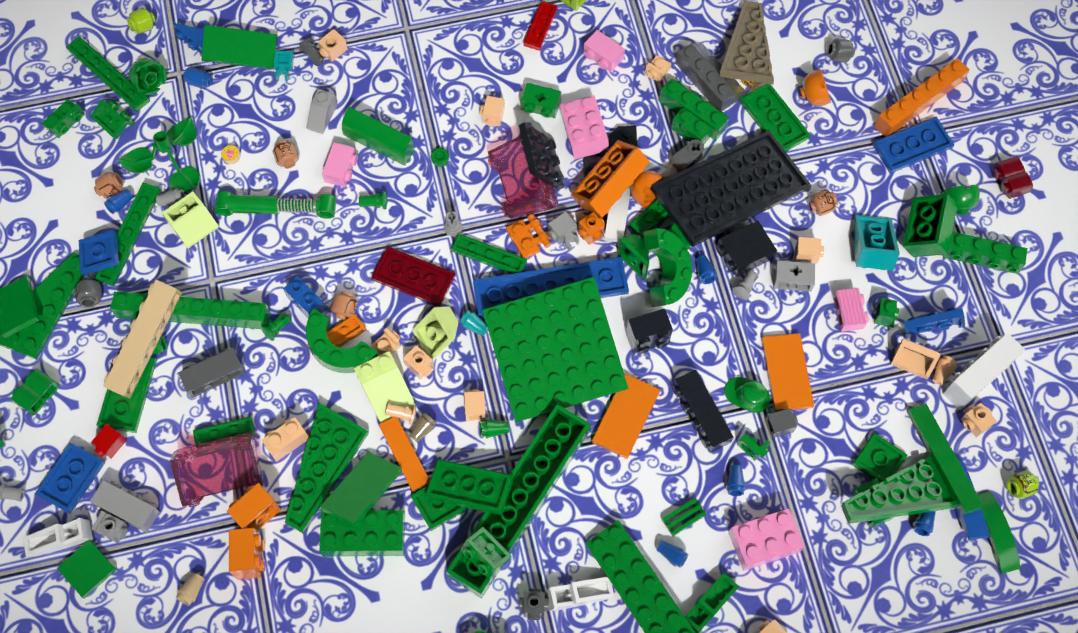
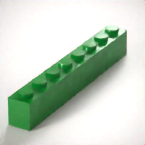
M114 291L110 310L116 318L137 319L140 313V305L143 301H146L149 294ZM180 297L168 322L261 329V325L267 326L271 312L266 303Z

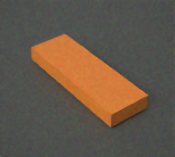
M354 314L353 317L346 319L327 331V337L334 346L340 348L365 332L366 327L358 316Z

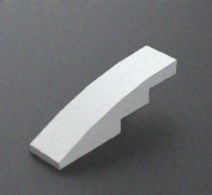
M631 186L626 189L622 197L614 203L608 212L604 241L619 243L620 239L624 237Z

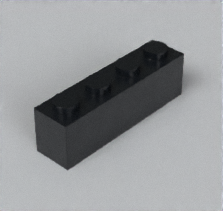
M693 370L676 378L673 384L674 387H672L673 392L683 402L682 408L686 414L690 415L694 430L699 431L704 448H708L711 453L730 444L734 436L698 372Z

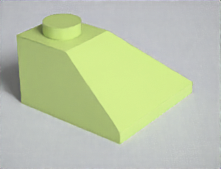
M450 306L434 307L413 328L412 331L422 349L432 360L455 339L458 320Z

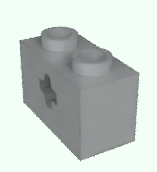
M788 259L777 260L774 267V289L812 292L815 285V263L808 261L791 262Z

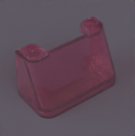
M521 136L488 151V163L492 169L499 172L506 196V201L503 202L501 207L506 217L512 219L550 210L558 206L555 189L529 173Z
M251 432L180 448L173 452L170 459L182 507L187 505L188 507H195L200 504V501L205 496L242 487L244 490H247L250 486L257 483L263 487L255 440Z

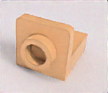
M656 55L653 61L646 65L645 75L652 80L661 82L672 64Z
M385 328L383 330L384 334L370 346L378 351V356L388 351L392 355L401 347L399 335L394 330L390 331L388 328Z

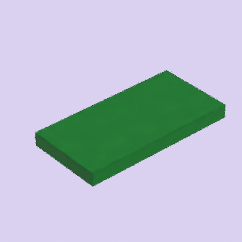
M204 25L201 61L274 70L277 34Z
M765 84L740 98L739 102L764 133L769 130L786 152L810 139L811 134L771 84Z
M150 357L131 398L107 389L97 421L99 428H103L108 424L114 430L137 433L156 366V358Z
M368 452L320 506L321 511L355 528L401 474L402 468Z
M438 459L425 497L435 501L502 515L514 477L510 474Z

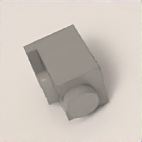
M101 511L91 529L97 534L119 543L120 539L122 540L126 536L129 525Z

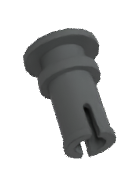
M312 38L304 40L298 47L299 51H303L305 55H308L315 66H320L325 59L317 51L316 45L313 44L314 40Z

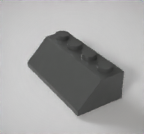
M691 43L677 52L675 64L718 111H724L738 102L741 97L748 94L735 79L720 77L722 64L704 44Z

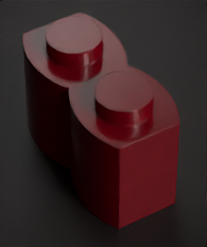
M1018 156L999 161L994 166L993 175L1001 183V190L1009 199L1030 193L1033 183Z

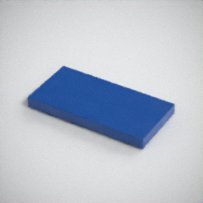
M937 116L876 140L872 144L890 174L950 150L955 146Z

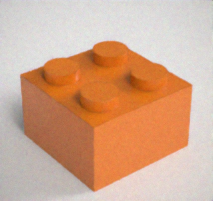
M259 483L250 486L245 491V495L240 499L234 500L227 510L229 515L242 529L254 528L256 531L260 530L281 511L274 499Z
M254 528L229 530V572L237 580L262 578V571H265V560L262 559V551H265L264 539Z

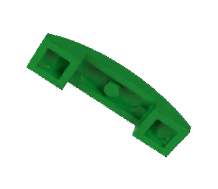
M991 491L978 494L984 505L982 511L988 528L989 538L995 551L993 556L1000 574L1021 569L1011 529L996 498Z

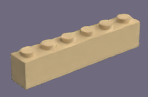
M155 280V283L149 287V295L146 301H143L140 305V313L137 319H134L131 323V331L124 338L121 345L122 349L115 356L113 367L104 378L103 387L128 398H131L182 294L178 289L158 280Z

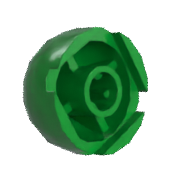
M141 58L135 61L129 69L131 85L144 95L157 93L160 90L158 87L162 83L165 84L166 70L156 60Z
M964 185L940 192V194H948L958 205L956 211L958 216L969 214V210L974 209L980 200L978 185H970L969 189L964 187Z

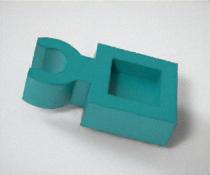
M275 51L274 69L276 70V81H279L281 75H285L286 81L289 80L287 70L293 69V51Z

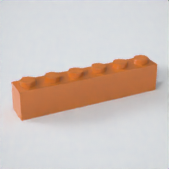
M956 58L881 113L874 127L884 137L895 133L964 82L970 69Z

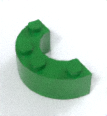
M657 228L643 232L645 251L654 253L661 261L663 276L660 283L656 287L650 288L652 308L673 304L680 300L689 288L692 278L690 253L681 239L668 230Z
M313 308L306 324V337L310 352L323 367L338 373L355 372V367L378 357V351L363 341L351 348L334 346L327 337L330 319Z

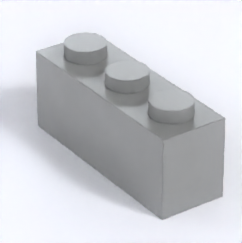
M103 480L90 502L103 511L147 533L160 513L155 508L156 504L148 499L144 501L138 499L139 495L131 490L127 492L121 490L122 486L114 481L108 483Z

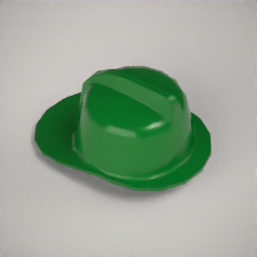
M736 377L729 380L725 385V397L730 403L738 407L758 413L766 410L770 404L768 390L758 381Z

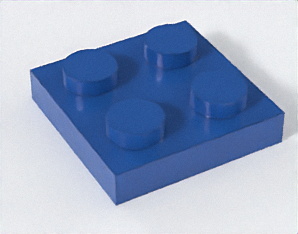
M114 230L79 240L80 272L83 275L119 265L117 233Z

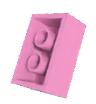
M595 95L560 104L562 119L574 160L610 150Z
M789 509L734 526L729 531V536L743 571L799 553L805 547Z

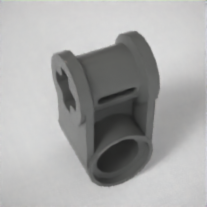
M697 139L690 141L684 148L674 154L670 163L680 172L694 166L703 157L704 144Z

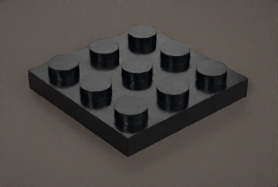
M526 122L520 124L519 129L529 173L557 190L563 189L564 176L560 171V160L556 154L555 141Z

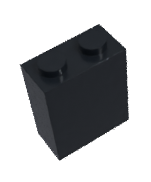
M759 220L720 238L717 245L718 254L724 257L728 270L733 272L735 277L774 259L777 253L776 247Z

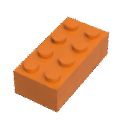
M617 140L572 192L571 196L582 209L603 217L610 211L614 203L622 197L626 189L633 184L638 175L645 170L650 161L638 147Z

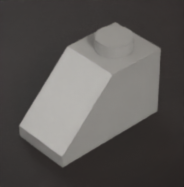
M321 89L317 90L310 105L306 126L308 130L324 134L338 106L335 94Z

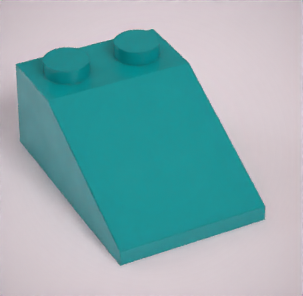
M855 215L854 257L856 267L894 271L900 252L892 219Z

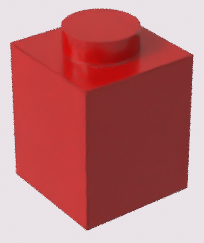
M106 424L90 443L96 447L93 451L102 458L106 455L112 459L127 440L119 432Z

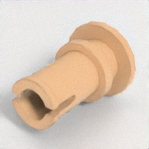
M388 403L385 415L401 418L402 421L409 420V425H411L415 419L416 406L410 409L409 406L402 407Z

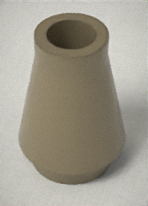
M424 413L422 416H419L409 437L418 443L435 428L434 426L437 422Z

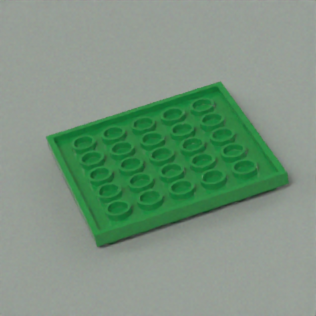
M594 277L482 310L516 423L550 413L556 404L567 408L629 389Z

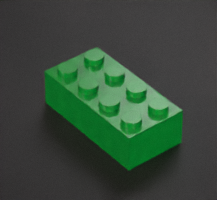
M369 510L354 528L321 511L319 552L323 557L404 556L405 513L403 510Z

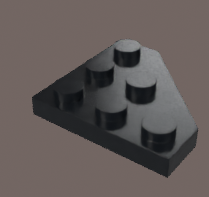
M618 126L607 136L609 149L617 140L638 147L636 126ZM608 151L584 158V178Z

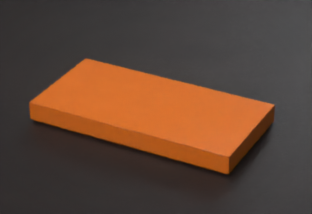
M800 333L762 337L761 341L774 412L790 408L791 410L813 408V396Z
M625 374L629 389L615 393L592 443L628 460L661 390Z

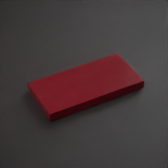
M387 246L371 279L441 307L456 277V273Z

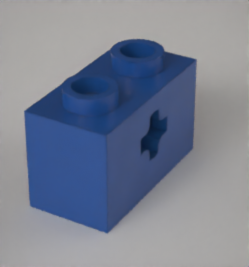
M298 276L283 288L286 297L307 318L313 308L321 314L326 311L323 301Z

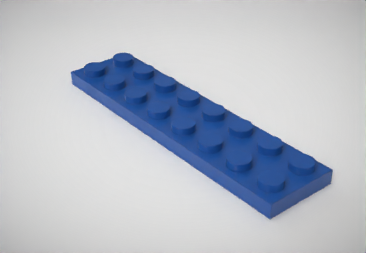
M622 257L473 280L478 316L484 317L482 311L484 309L592 277L595 278L601 298L629 294Z

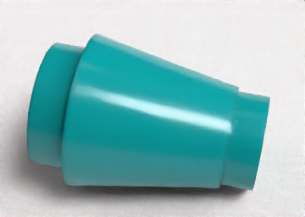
M468 310L460 321L463 324L462 327L482 337L488 331L487 325L474 311Z

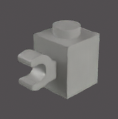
M564 212L548 223L547 234L552 241L555 240L559 245L565 241V247L568 250L572 248L569 243L570 241H574L577 245L579 244V238L575 235L577 233V224L567 212Z

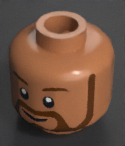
M288 140L275 144L272 152L277 165L285 167V169L294 167L295 163L299 160L295 144Z
M107 172L95 179L94 190L98 196L108 198L121 192L124 183L117 173Z
M828 189L812 194L811 202H809L812 213L816 212L819 216L835 211L836 205H838L836 195Z
M345 291L335 294L330 307L331 311L335 313L334 317L345 320L346 317H353L358 305V301L355 299L356 296Z

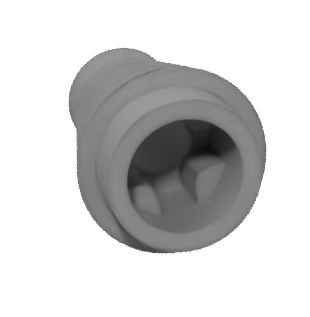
M174 189L162 195H157V205L172 206L184 198L185 193L183 190Z

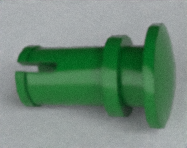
M383 191L382 195L379 193L369 196L360 195L359 206H375L376 208L382 206L383 210H386L388 206L387 193Z
M283 312L274 321L268 322L267 326L261 325L260 328L269 340L274 341V335H278L279 331L291 322V319Z

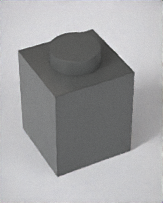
M791 408L768 414L765 419L771 439L794 433L798 425L797 416L792 414Z

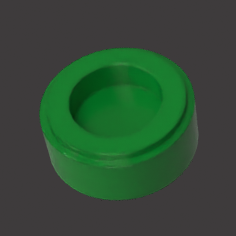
M444 148L433 150L431 153L432 163L437 167L447 165L449 162L448 151Z

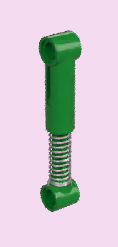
M220 191L216 194L214 212L221 216H231L233 213L279 214L281 211L286 213H297L299 211L304 213L305 211V213H316L320 218L331 219L335 217L337 198L330 194H321L317 199H310V201L309 199L302 200V198L300 200H293L292 198L286 200L284 198L283 200L279 196L234 195L230 192Z

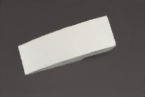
M82 518L63 525L55 524L23 537L26 557L59 551L82 544L88 540H93L90 520Z
M608 577L572 582L569 585L550 587L545 591L546 598H549V612L587 605L615 597Z

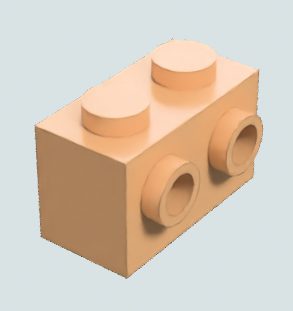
M294 417L285 420L281 427L275 431L271 430L266 433L262 442L277 462L305 443L309 437Z

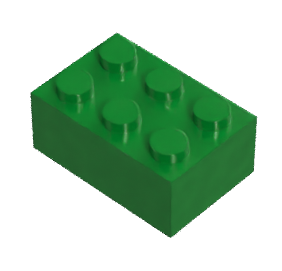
M948 194L913 198L903 247L912 257L948 254L958 206Z

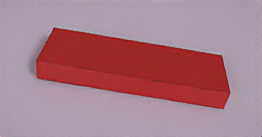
M541 1L524 40L525 47L538 51L541 50L558 6Z

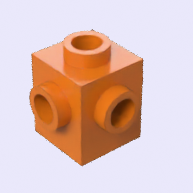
M594 212L590 215H584L579 220L578 234L588 245L600 240L604 236L605 222L600 216L597 217Z

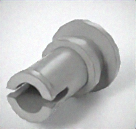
M451 211L446 214L447 221L444 225L445 233L449 236H457L458 233L462 232V223L458 220L456 212L453 211V215H451Z
M749 270L743 281L733 287L734 295L739 299L748 300L752 286L759 278L758 274Z
M6 484L0 485V500L10 499L22 502L25 489L7 487Z

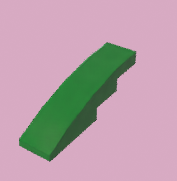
M725 573L717 579L685 615V618L696 633H700L740 587Z

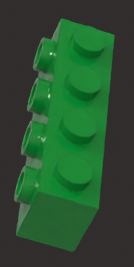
M671 78L660 90V103L676 114L682 108L692 112L713 127L710 137L716 141L727 129L729 117L724 112L715 109L708 101L702 100L695 92L689 91L682 83Z
M952 232L949 252L943 258L1019 274L1026 265L1028 248Z

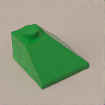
M636 234L622 237L619 242L618 256L622 257V260L644 281L647 278L649 268V251H645L644 239L639 238Z

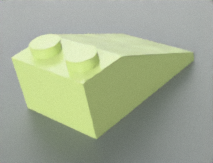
M390 351L354 368L356 376L380 423L393 417L385 415L388 403L402 407L409 406L410 409L416 406Z

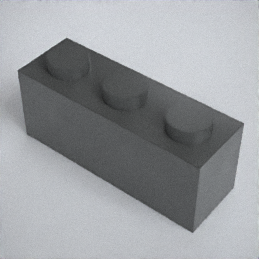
M233 347L223 349L219 354L213 357H206L200 363L186 366L182 371L178 372L191 399L246 374Z

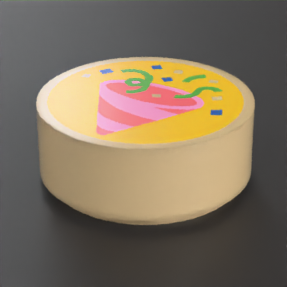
M234 145L224 147L221 152V156L227 164H235L240 160V151Z

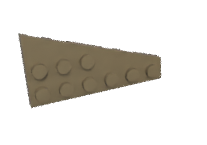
M744 1L720 70V77L774 85L762 3Z

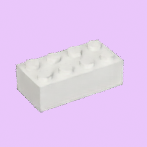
M1009 333L1003 337L999 335L974 360L972 359L961 372L952 377L951 381L946 384L947 390L943 395L961 411L1006 370L1025 349Z

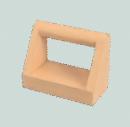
M903 338L895 350L890 365L928 379L941 353Z

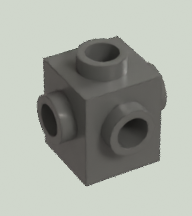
M528 589V592H524V598H520L519 611H523L524 617H528V620H540V618H544V611H549V598H545V592H541L540 589ZM530 601H538V604L532 606Z

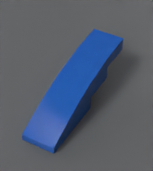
M962 458L958 459L973 486L970 475L966 469V466ZM959 506L954 508L969 541L989 537L982 509L963 515Z

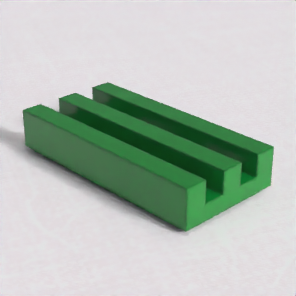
M696 498L662 518V522L672 537L707 515L703 511L702 506L698 504ZM692 505L695 506V508L691 509L690 511L680 516L673 522L668 523L670 519L674 518L675 516L685 511ZM695 512H699V515L692 518L691 520L681 525L677 529L673 530V526L677 525L678 523L688 518Z

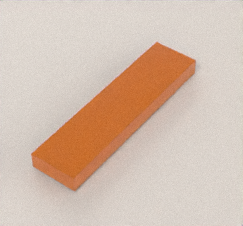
M392 417L378 424L394 457L402 468V472L413 494L428 486L430 480L398 418Z

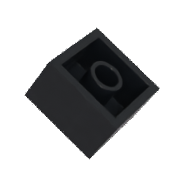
M666 309L628 319L626 336L633 354H644L652 348L657 347L660 349L670 343L673 328Z

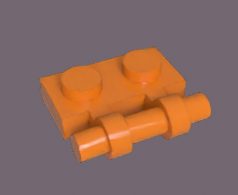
M534 214L527 217L530 222L528 225H525L524 221L520 220L506 227V231L521 257L526 259L540 253L538 245L543 243L545 248L551 246L549 235L543 231L541 222L535 218ZM535 230L538 237L533 238L530 232Z

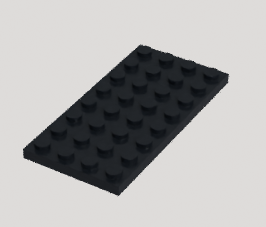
M768 130L653 184L650 190L691 247H694L809 190L811 184Z

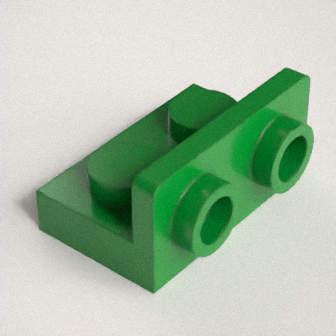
M67 99L42 122V125L59 139L76 122H79L85 114L78 104H74Z
M102 99L90 117L113 138L118 139L126 126H134L135 122L131 119L132 116L119 108L120 105L113 100L107 101Z
M484 527L470 536L461 548L464 556L488 579L492 578L495 572L512 557Z

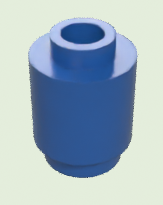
M194 67L187 68L184 72L183 79L188 85L205 90L212 83V77L209 72Z

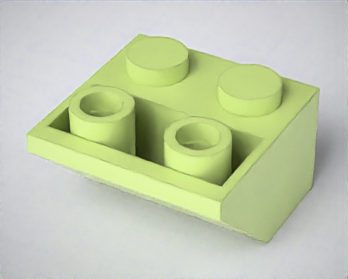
M191 192L162 212L167 223L187 248H190L219 228L194 192Z

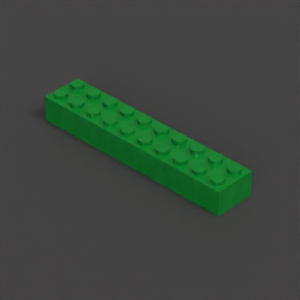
M556 404L510 474L513 475L514 480L502 515L485 512L470 536L484 527L511 555L589 434L591 424ZM460 550L447 569L446 574L447 577L482 599L501 568L495 572L492 578L488 579L479 572L478 568Z

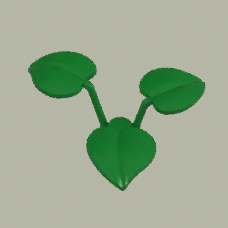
M189 117L170 128L167 133L164 131L155 133L153 136L152 153L147 148H137L118 158L119 163L132 173L140 174L147 172L152 168L151 161L155 159L157 149L162 153H168L177 170L176 173L170 176L169 184L171 188L183 190L184 192L196 189L200 183L198 171L191 166H186L180 170L170 151L172 145L187 146L195 141L197 131L192 118Z

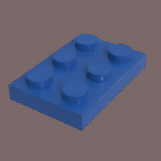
M70 442L35 494L71 514L105 462Z

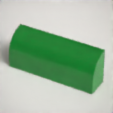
M351 107L347 109L342 121L344 136L404 166L407 164L414 153L412 137Z

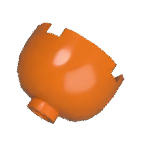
M819 69L809 73L803 80V88H800L803 99L807 98L808 102L813 106H823L831 103L822 70Z
M655 171L640 173L631 185L633 200L643 208H648L657 200L650 190L651 186L666 178Z

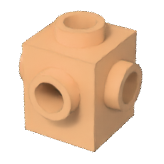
M982 403L977 406L970 405L963 411L965 415L961 418L964 427L971 431L976 438L997 422L992 416L991 410Z

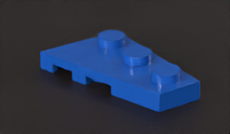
M956 307L950 308L943 313L932 312L927 314L926 317H911L904 321L907 335L930 332L935 327L942 330H948L952 325H958L959 328L966 327L963 308L958 309Z

